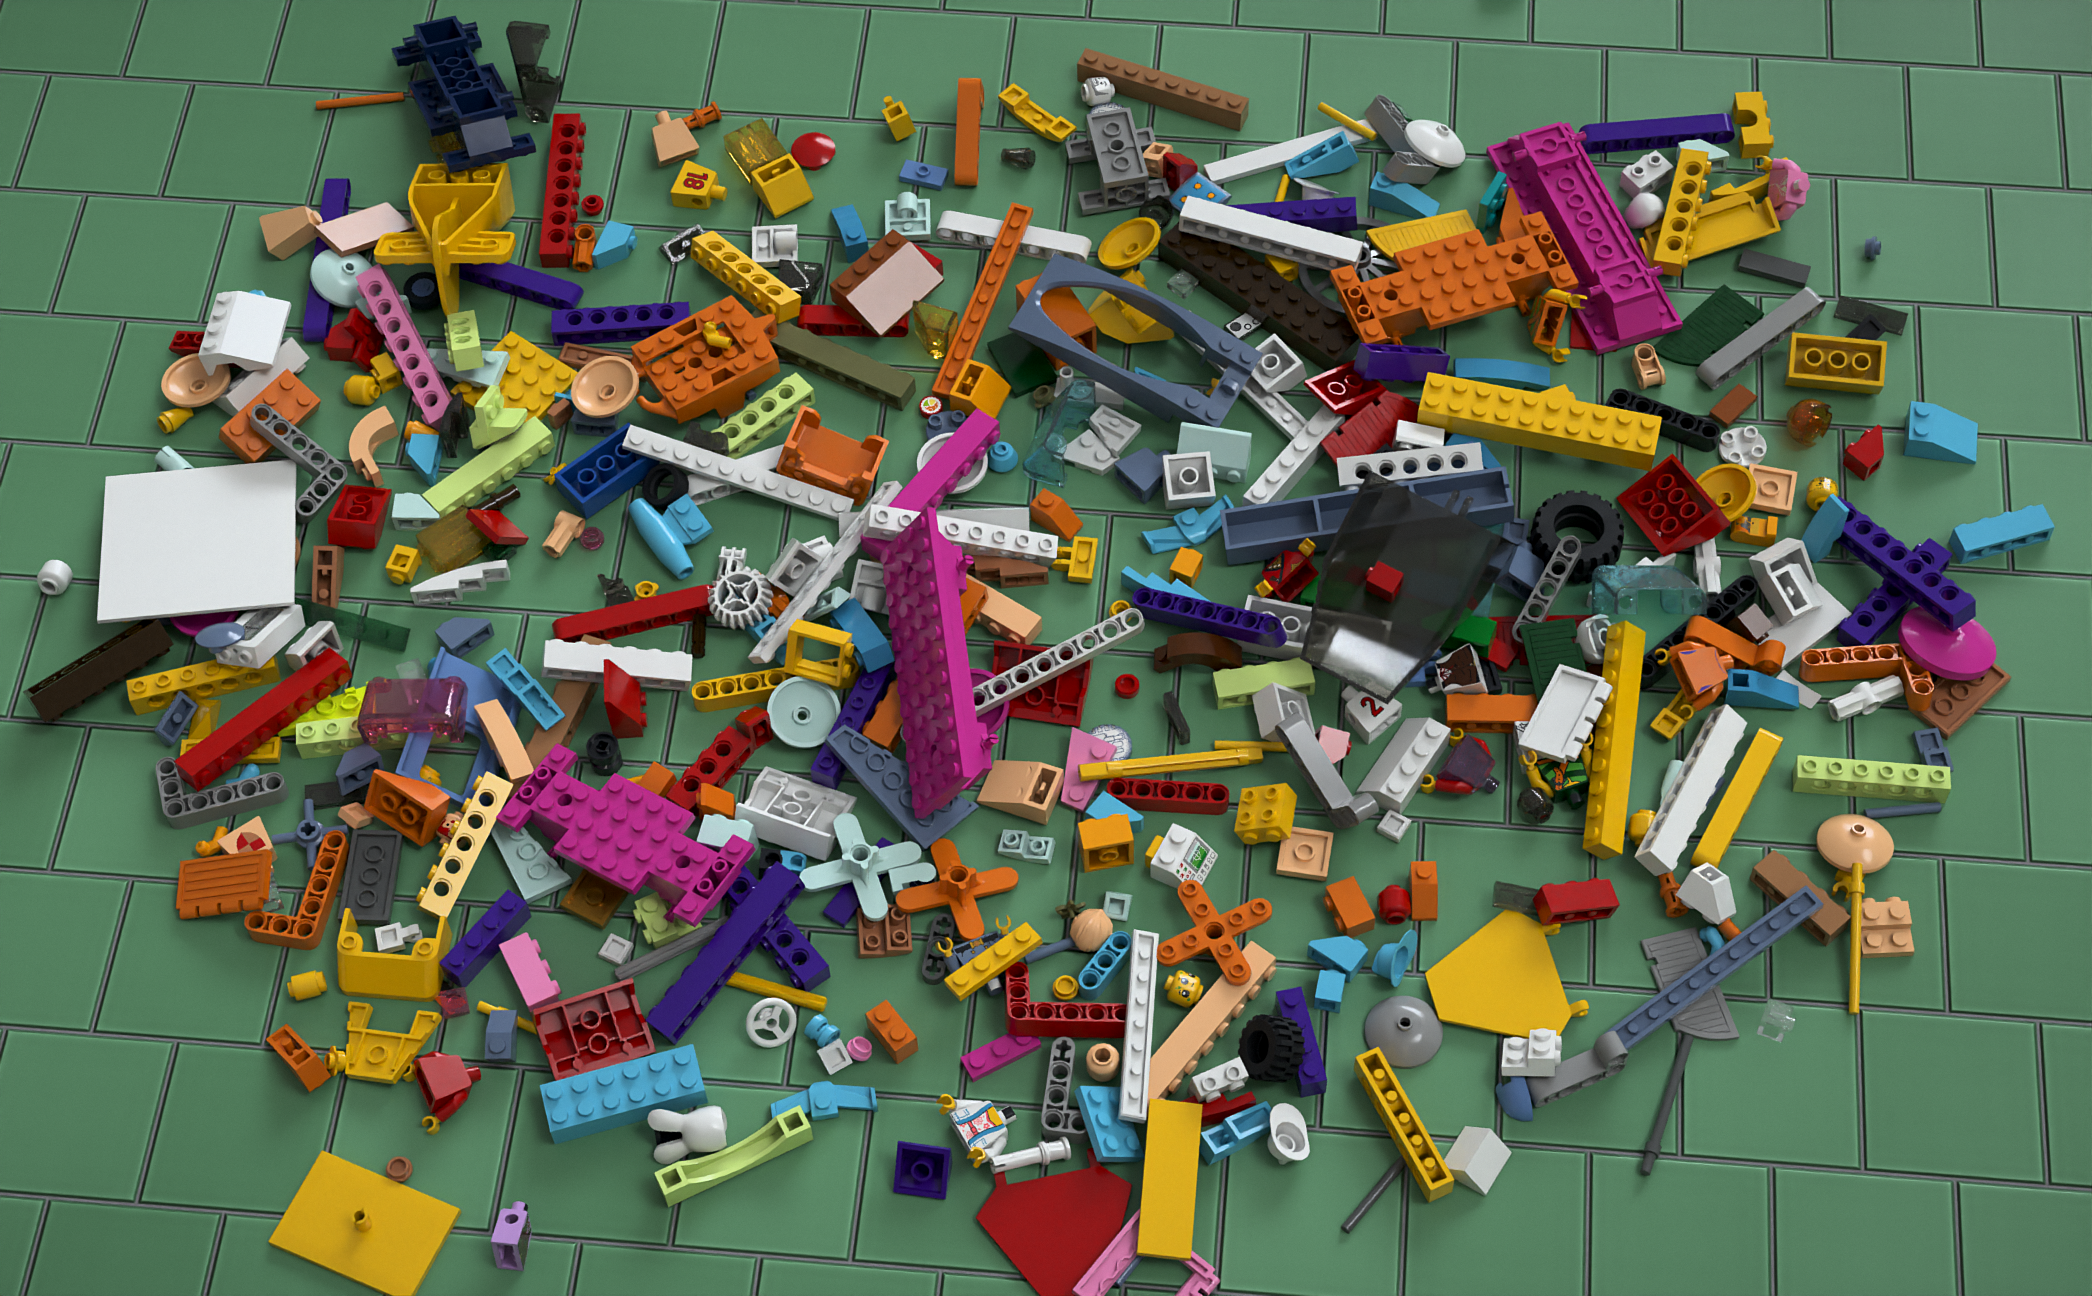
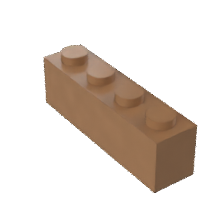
M1773 850L1753 867L1750 880L1778 905L1806 885L1823 903V908L1800 925L1825 947L1847 929L1851 919L1847 910L1832 901L1823 889L1816 887L1804 872L1798 871L1792 866L1786 856Z

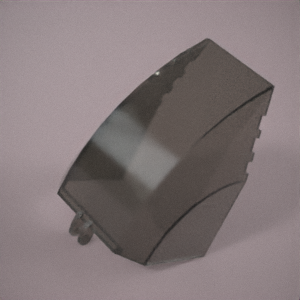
M1369 470L1323 560V570L1318 581V591L1315 604L1312 606L1310 625L1307 628L1300 659L1388 705L1478 607L1495 582L1516 544L1465 519L1473 503L1472 497L1468 496L1464 500L1457 515L1451 511L1459 499L1460 491L1454 489L1443 508ZM1378 561L1404 573V584L1392 603L1366 590L1365 575L1370 567L1374 568Z

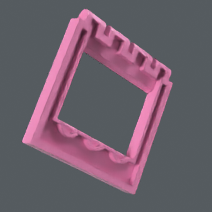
M1138 1209L1073 1288L1072 1293L1075 1296H1104L1137 1256L1140 1209ZM1193 1251L1191 1252L1190 1261L1179 1260L1193 1273L1175 1296H1202L1199 1291L1209 1296L1220 1282L1219 1278L1213 1274L1215 1268Z

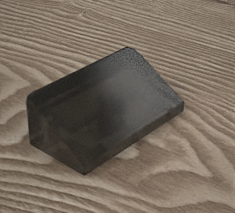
M696 224L662 244L659 250L674 265L691 254L692 238L705 233L700 225Z

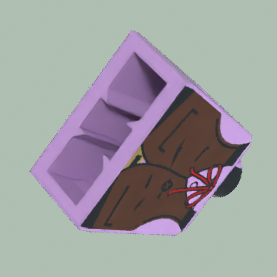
M513 1202L511 1209L504 1208L500 1211L491 1239L496 1265L499 1269L524 1271L532 1234L527 1212L528 1205L524 1202Z

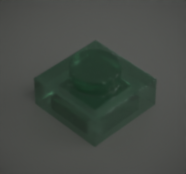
M493 541L482 548L483 555L490 561H508L517 553L513 545L495 544Z

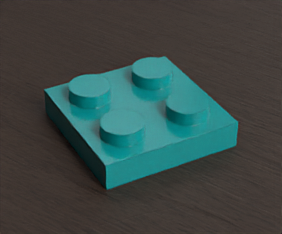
M1498 171L1479 203L1476 229H1479L1482 234L1486 232L1488 227L1494 225L1497 217L1496 213L1502 211L1505 206L1506 199L1504 196L1508 189V184H1506L1507 174Z

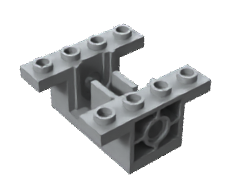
M1130 107L1087 114V138L1065 141L1069 164L1097 159L1100 171V189L1078 192L1082 215L1164 202L1170 198L1166 178L1149 180L1142 153L1153 142H1156L1152 127L1136 129Z

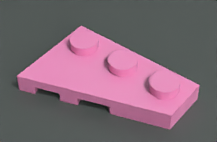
M1072 727L1061 803L1063 805L1085 813L1101 780L1080 782L1078 764L1112 761L1117 751L1115 745Z

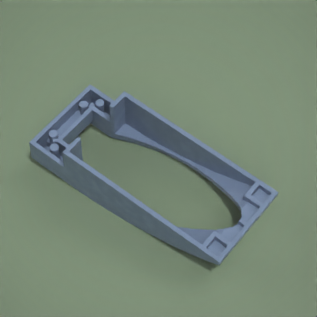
M1058 254L1053 255L1008 327L1010 331L1167 423L1175 415L1187 423L1219 428L1263 354L1207 320L1151 291L1095 267ZM1062 287L1103 289L1204 348L1205 352L1199 362L1201 367L1209 359L1225 368L1226 371L1209 398L1188 385L1161 381L1130 372L1096 355L1058 327L1043 311L1040 303L1042 295L1046 291Z

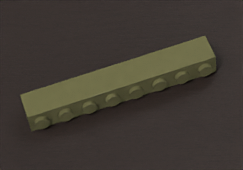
M755 309L751 315L754 318H758L766 314ZM789 321L776 323L778 335L770 343L779 358L900 411L904 410L915 394V378L909 373L900 372L888 364L879 363L867 355H861L846 346L835 344L828 338H822L807 329L798 328Z

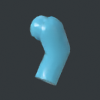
M254 763L248 764L239 778L226 779V784L259 776V767Z
M1708 926L1700 930V939L1704 942L1709 941L1711 945L1710 955L1725 945L1723 938L1716 928Z

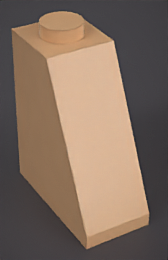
M306 206L259 217L268 251L281 260H285L318 237L314 233V227L322 224L320 214Z

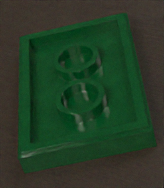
M1013 332L987 342V347L1006 382L1011 386V391L1015 398L1033 392L1040 386H1048L1057 382L1058 377L1043 350Z

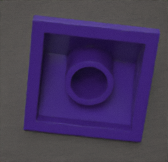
M898 1141L893 1192L946 1199L953 1164L951 1148Z

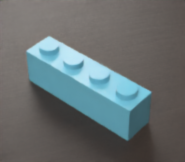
M2043 504L2037 506L2029 505L2015 512L2007 511L1993 518L1985 517L1974 523L1960 524L1953 528L1949 543L1960 564L2048 541L2055 526Z

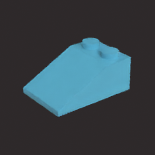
M1911 401L1905 417L1903 456L1975 465L1978 423L1936 404Z

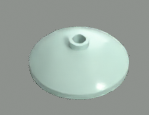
M328 249L321 252L314 259L310 268V278L315 290L328 302L344 308H356L355 301L362 298L357 290L359 283L356 276L370 269L372 265L358 253L341 258L333 249Z
M797 676L785 680L774 689L768 701L767 712L770 716V727L781 741L792 747L806 749L817 747L825 742L841 712V707L836 694L826 683ZM798 714H804L806 719L800 720Z

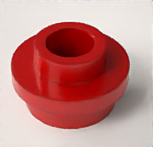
M598 195L586 196L581 202L582 210L589 216L599 215L604 207L603 199Z

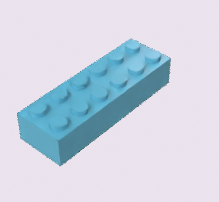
M693 1044L540 1085L550 1133L555 1144L647 1120L652 1110L664 1109L676 1112L708 1103Z

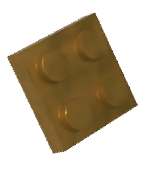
M583 869L561 901L560 907L562 910L604 930L629 892Z

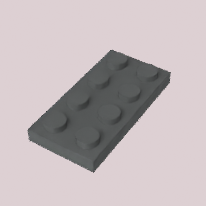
M353 829L338 915L340 924H342L345 908H350L357 924L390 925L404 835L399 831Z

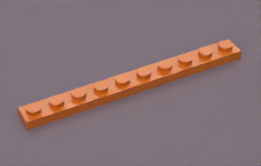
M1011 203L932 388V395L949 399V393L967 359L972 360L1034 214L1033 208Z

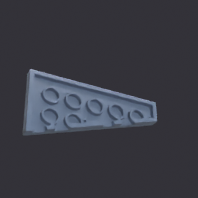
M843 725L825 739L824 743L910 839L919 845L922 852H925L934 842L945 836L979 808L978 804L973 801L970 803L958 794L943 808L935 809L925 819L915 818L914 808L912 807V789L909 784L908 762L900 761L892 756L891 752L886 749H880L870 743L868 738L846 725Z

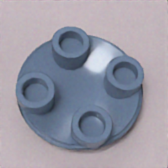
M955 410L931 415L926 426L928 441L940 434L955 433L967 419L964 412Z
M217 623L199 631L195 641L199 646L208 648L210 653L216 654L222 652L224 647L233 645L241 640L245 641V629L238 623Z

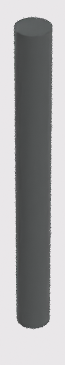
M1402 1155L1341 1226L1342 1230L1349 1234L1407 1164Z

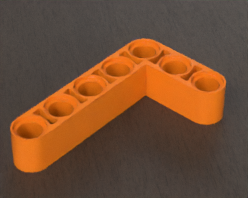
M981 78L958 79L955 185L978 186L981 109H984V87Z
M1900 643L1810 649L1804 651L1801 656L1799 676L1804 681L1822 682L1880 678L1895 675L1899 676L1902 681L1904 694L1910 708L1915 711H1926L1931 704L1934 685L1929 671L1913 661Z
M330 831L323 838L297 917L264 911H252L245 917V927L254 941L301 950H313L320 944L349 856L350 847L345 835L341 831ZM341 844L339 847L333 848L335 845ZM333 866L331 869L325 870L327 867ZM326 888L324 891L318 892L320 889ZM315 910H319V911H318L317 913H315V914H310L311 912H313V911H315ZM263 924L260 928L254 929L257 925ZM287 928L284 932L278 933L281 929ZM311 932L310 935L303 937L305 933Z

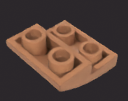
M888 904L887 916L883 920L874 922L865 918L862 909L857 908L856 924L859 958H884L912 953L910 913L900 911L896 904Z

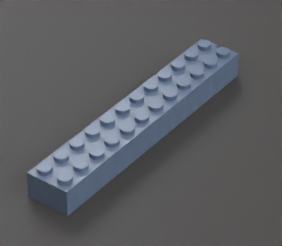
M1506 466L1224 509L1220 510L1228 565L1277 557L1284 550L1291 552L1300 551L1297 548L1306 538L1317 546L1314 552L1514 522V504L1509 488Z

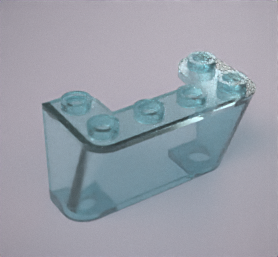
M1603 565L1597 567L1592 574V614H1637V590H1660V604L1666 613L1707 614L1706 594L1676 566ZM1623 595L1629 596L1631 604L1627 609H1623L1619 605V599Z

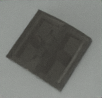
M457 393L452 398L440 424L439 432L447 458H457L459 439H467L469 434L470 418L462 393Z

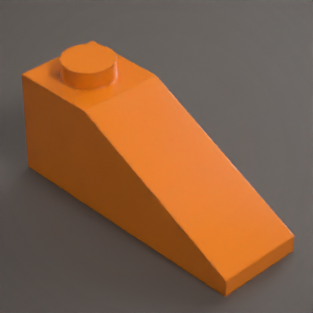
M1513 187L1508 189L1496 244L1526 236L1519 223L1520 217L1524 215Z
M285 1024L266 1038L269 1045L309 1092L323 1085L331 1077L318 1055L288 1024Z

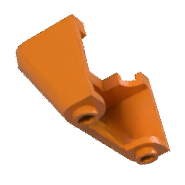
M801 405L778 460L777 472L780 475L854 499V506L862 505L870 490L889 440L878 435H869L862 443L821 426L820 414L815 409Z

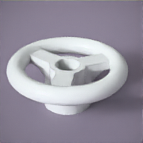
M766 998L757 1002L750 1009L746 1018L748 1036L754 1043L766 1048H773L784 1044L791 1038L796 1029L797 1019L795 1011L788 1002L779 998ZM774 1005L773 1009H772V1008H765V1009H763L764 1007ZM782 1009L786 1011L789 1017V1025L785 1033L779 1027V1015ZM759 1012L758 1020L754 1021L756 1014ZM769 1019H774V1021L771 1024H767V1021ZM763 1028L773 1031L777 1039H763L756 1034L755 1030Z

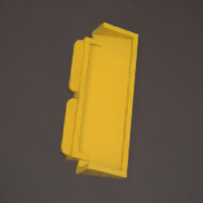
M1740 192L1703 204L1701 212L1695 216L1698 217L1697 229L1691 232V236H1694L1691 250L1687 249L1686 255H1689L1688 261H1692L1780 232L1781 228L1770 198L1766 197L1762 203L1756 204L1753 196L1749 197L1747 192ZM1664 217L1645 227L1643 234L1646 240L1642 237L1637 242L1651 268H1653V260Z

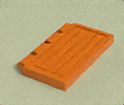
M263 849L180 861L176 909L180 911V918L184 920L200 916L220 915L221 913L229 914L242 912L243 910L262 909L264 901L269 898L273 852Z

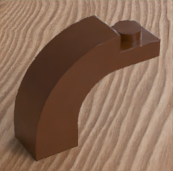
M1196 632L1167 637L1166 645L1154 649V670L1161 674L1187 664L1208 666L1217 672L1221 669L1242 668V647L1228 638L1210 633Z

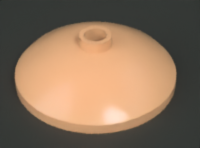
M199 353L185 356L177 360L166 370L161 383L162 391L168 401L180 407H199L209 404L220 397L230 383L231 371L228 364L216 365L213 375L208 376L198 357Z
M605 356L595 359L585 365L576 375L571 387L572 401L581 413L589 417L605 418L615 415L625 409L634 399L639 387L638 373L634 366L622 357Z
M1842 814L1827 819L1820 826L1816 837L1817 848L1823 858L1838 869L1851 873L1853 863L1863 864L1862 874L1878 871L1890 862L1894 852V843L1889 832L1875 820L1858 814Z

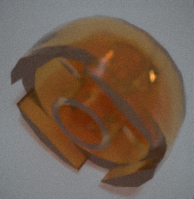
M1813 398L1801 400L1792 406L1787 412V430L1790 436L1807 447L1815 446L1817 443L1813 442V440L1818 435L1823 438L1830 426L1832 413L1828 412V408H1831V406Z

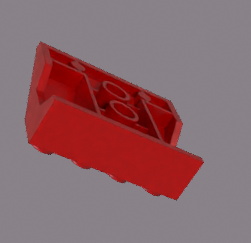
M994 640L992 673L998 676L1050 648ZM1064 651L1061 659L1070 660L1073 652ZM1094 657L1009 700L1008 716L1080 727L1091 680ZM1043 662L1039 666V671H1048L1051 668V663ZM1026 673L1020 674L1017 677V682L1025 683L1028 681L1029 675Z
M633 978L552 1003L530 1012L538 1039L555 1081L624 1063L656 1052L648 1024L639 1007Z

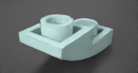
M1003 829L998 853L1018 860L1050 865L1056 842L1054 838L1029 836L1027 831Z

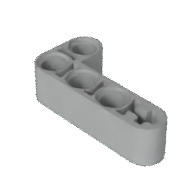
M1610 1031L1601 1035L1595 1041L1593 1049L1561 1062V1066H1556L1555 1077H1528L1525 1081L1535 1107L1538 1108L1550 1104L1622 1071L1626 1066L1629 1053L1616 1031Z
M1059 1037L1052 1044L1041 1116L1042 1134L1050 1141H1057L1060 1137L1065 1136L1069 1143L1083 1144L1090 1139L1087 1129L1085 1128L1082 1131L1073 1129L1077 1125L1085 1126L1082 1114L1079 1111L1068 1110L1076 1061L1075 1044L1068 1037ZM1062 1051H1066L1065 1061L1061 1060L1060 1055H1062ZM1057 1074L1066 1075L1064 1079L1055 1078ZM1054 1098H1061L1063 1100L1057 1104L1051 1102ZM1050 1122H1057L1060 1124L1056 1128H1051L1047 1126Z

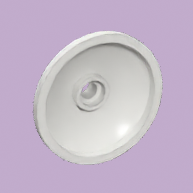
M1415 120L1409 122L1406 126L1404 135L1408 144L1419 155L1430 162L1444 167H1458L1465 160L1466 154L1463 144L1446 125L1430 120Z
M954 432L940 434L924 444L917 457L918 472ZM987 454L980 461L977 460L972 466L970 473L966 477L963 476L955 490L948 494L968 491L981 482L988 468Z

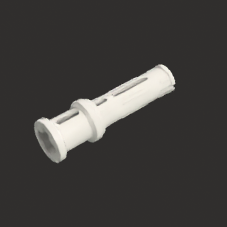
M1062 1136L1057 1141L1049 1143L1041 1141L1033 1148L990 1157L989 1162L993 1163L990 1165L993 1174H997L998 1172L1035 1163L1048 1165L1050 1161L1062 1158L1069 1160L1071 1158V1149L1068 1139Z

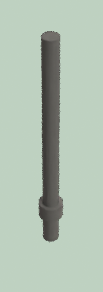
M1686 1034L1683 1036L1650 1141L1646 1142L1643 1151L1645 1157L1640 1173L1646 1176L1651 1174L1654 1161L1659 1157L1662 1148L1660 1142L1694 1040L1691 1035Z

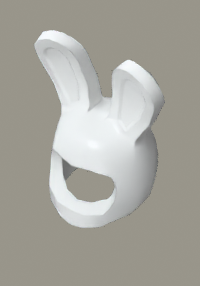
M713 1105L699 1108L684 1115L664 1109L652 1110L648 1115V1123L654 1130L682 1133V1138L660 1144L655 1148L654 1158L661 1164H671L693 1151L713 1152L722 1150L727 1146V1118L719 1106Z

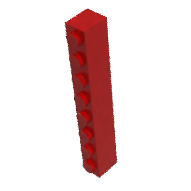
M330 647L177 758L174 763L179 776L199 792L350 680L353 676L348 661Z

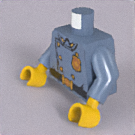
M1006 915L1007 924L1004 927L999 925L998 917H996L995 925L1001 930L1000 934L996 930L953 947V942L950 938L944 937L947 942L945 950L941 948L939 942H936V950L944 953L943 959L950 973H954L1011 933V931H1008L1011 925L1010 917ZM1005 970L980 988L986 986L991 996L1001 993L1004 988L1000 980L1005 979Z

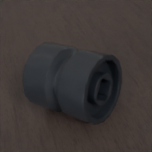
M604 731L592 735L586 745L592 769L600 776H611L617 773L623 764L617 738L610 732Z

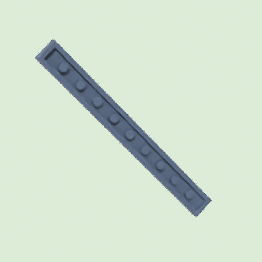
M1807 885L1607 1032L1616 1031L1626 1050L1629 1051L1822 909L1823 903Z

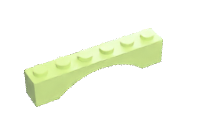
M799 1105L775 1116L760 1130L729 1148L701 1158L678 1161L655 1172L657 1184L668 1207L813 1140L811 1126Z

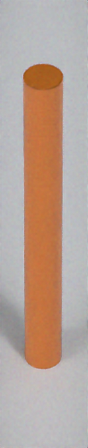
M404 92L322 100L316 101V108L321 110L405 101Z

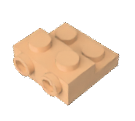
M1899 897L1887 898L1885 902H1875L1873 898L1862 899L1861 958L1913 956L1915 951L1910 930L1912 920L1908 901H1901Z

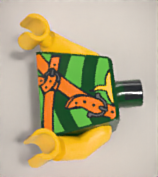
M1590 733L1587 742L1581 743L1583 748L1575 762L1567 760L1564 764L1549 758L1537 760V754L1534 751H1528L1530 760L1527 762L1525 755H1520L1519 762L1521 765L1527 766L1526 774L1532 789L1550 798L1553 803L1557 804L1567 800L1571 809H1578L1583 806L1585 802L1581 795L1586 793L1591 777L1593 753L1589 745L1593 742V735Z

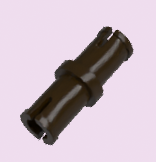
M511 484L497 494H490V498L473 506V509L501 511L506 504L520 498L521 494L518 488Z

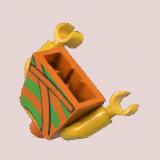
M1550 289L1543 296L1537 295L1528 320V329L1532 343L1548 355L1552 354L1555 362H1567L1563 355L1571 353L1568 348L1556 349L1557 339L1568 308L1567 304H1570L1572 308L1585 309V307L1580 306V299H1587L1585 295L1573 294L1571 296V293Z

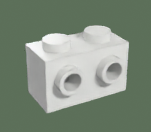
M1655 150L1649 155L1642 156L1632 166L1628 165L1621 173L1619 186L1633 199L1642 192L1652 194L1671 181L1674 166Z

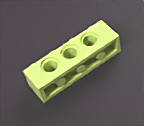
M470 310L447 315L448 323H444L450 364H455L456 372L484 367L475 311Z

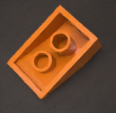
M375 769L372 773L364 809L423 847L438 836L436 830L447 813L451 797L432 784Z

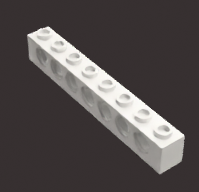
M871 504L865 513L863 536L893 541L921 512ZM937 515L939 532L952 545L961 546L962 553L999 556L1023 560L1048 568L1057 558L1058 536Z

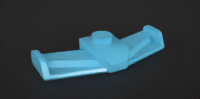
M1225 494L1202 514L1199 515L1193 507L1173 516L1175 526L1149 532L1142 531L1141 537L1152 554L1180 549L1181 547H1195L1206 542V539L1222 528L1220 510L1234 508V506Z
M830 1081L815 1082L809 1089L771 1104L772 1119L799 1105L805 1115L812 1112L813 1121L839 1117L838 1108L878 1112L875 1087L833 1085Z

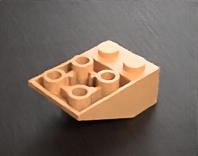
M994 760L992 770L989 771L976 802L1047 825L1063 788L1064 769L1042 762Z

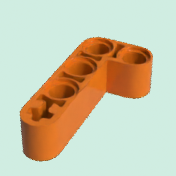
M1698 615L1689 618L1683 638L1684 642L1692 641L1704 644L1706 647H1715L1719 657L1727 654L1731 655L1734 661V668L1732 669L1754 670L1768 676H1772L1780 671L1786 651V646L1778 640H1767L1758 646L1715 622Z

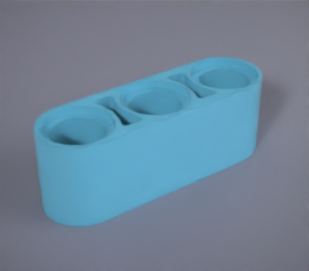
M1117 931L1110 935L1078 977L1079 994L1083 999L1090 1001L1097 999L1130 959L1131 937L1128 933ZM1116 945H1124L1125 948H1124V949H1117V948H1115V946H1116ZM1104 963L1111 965L1108 968L1100 967V965ZM1088 982H1093L1096 984L1093 987L1085 986V984Z

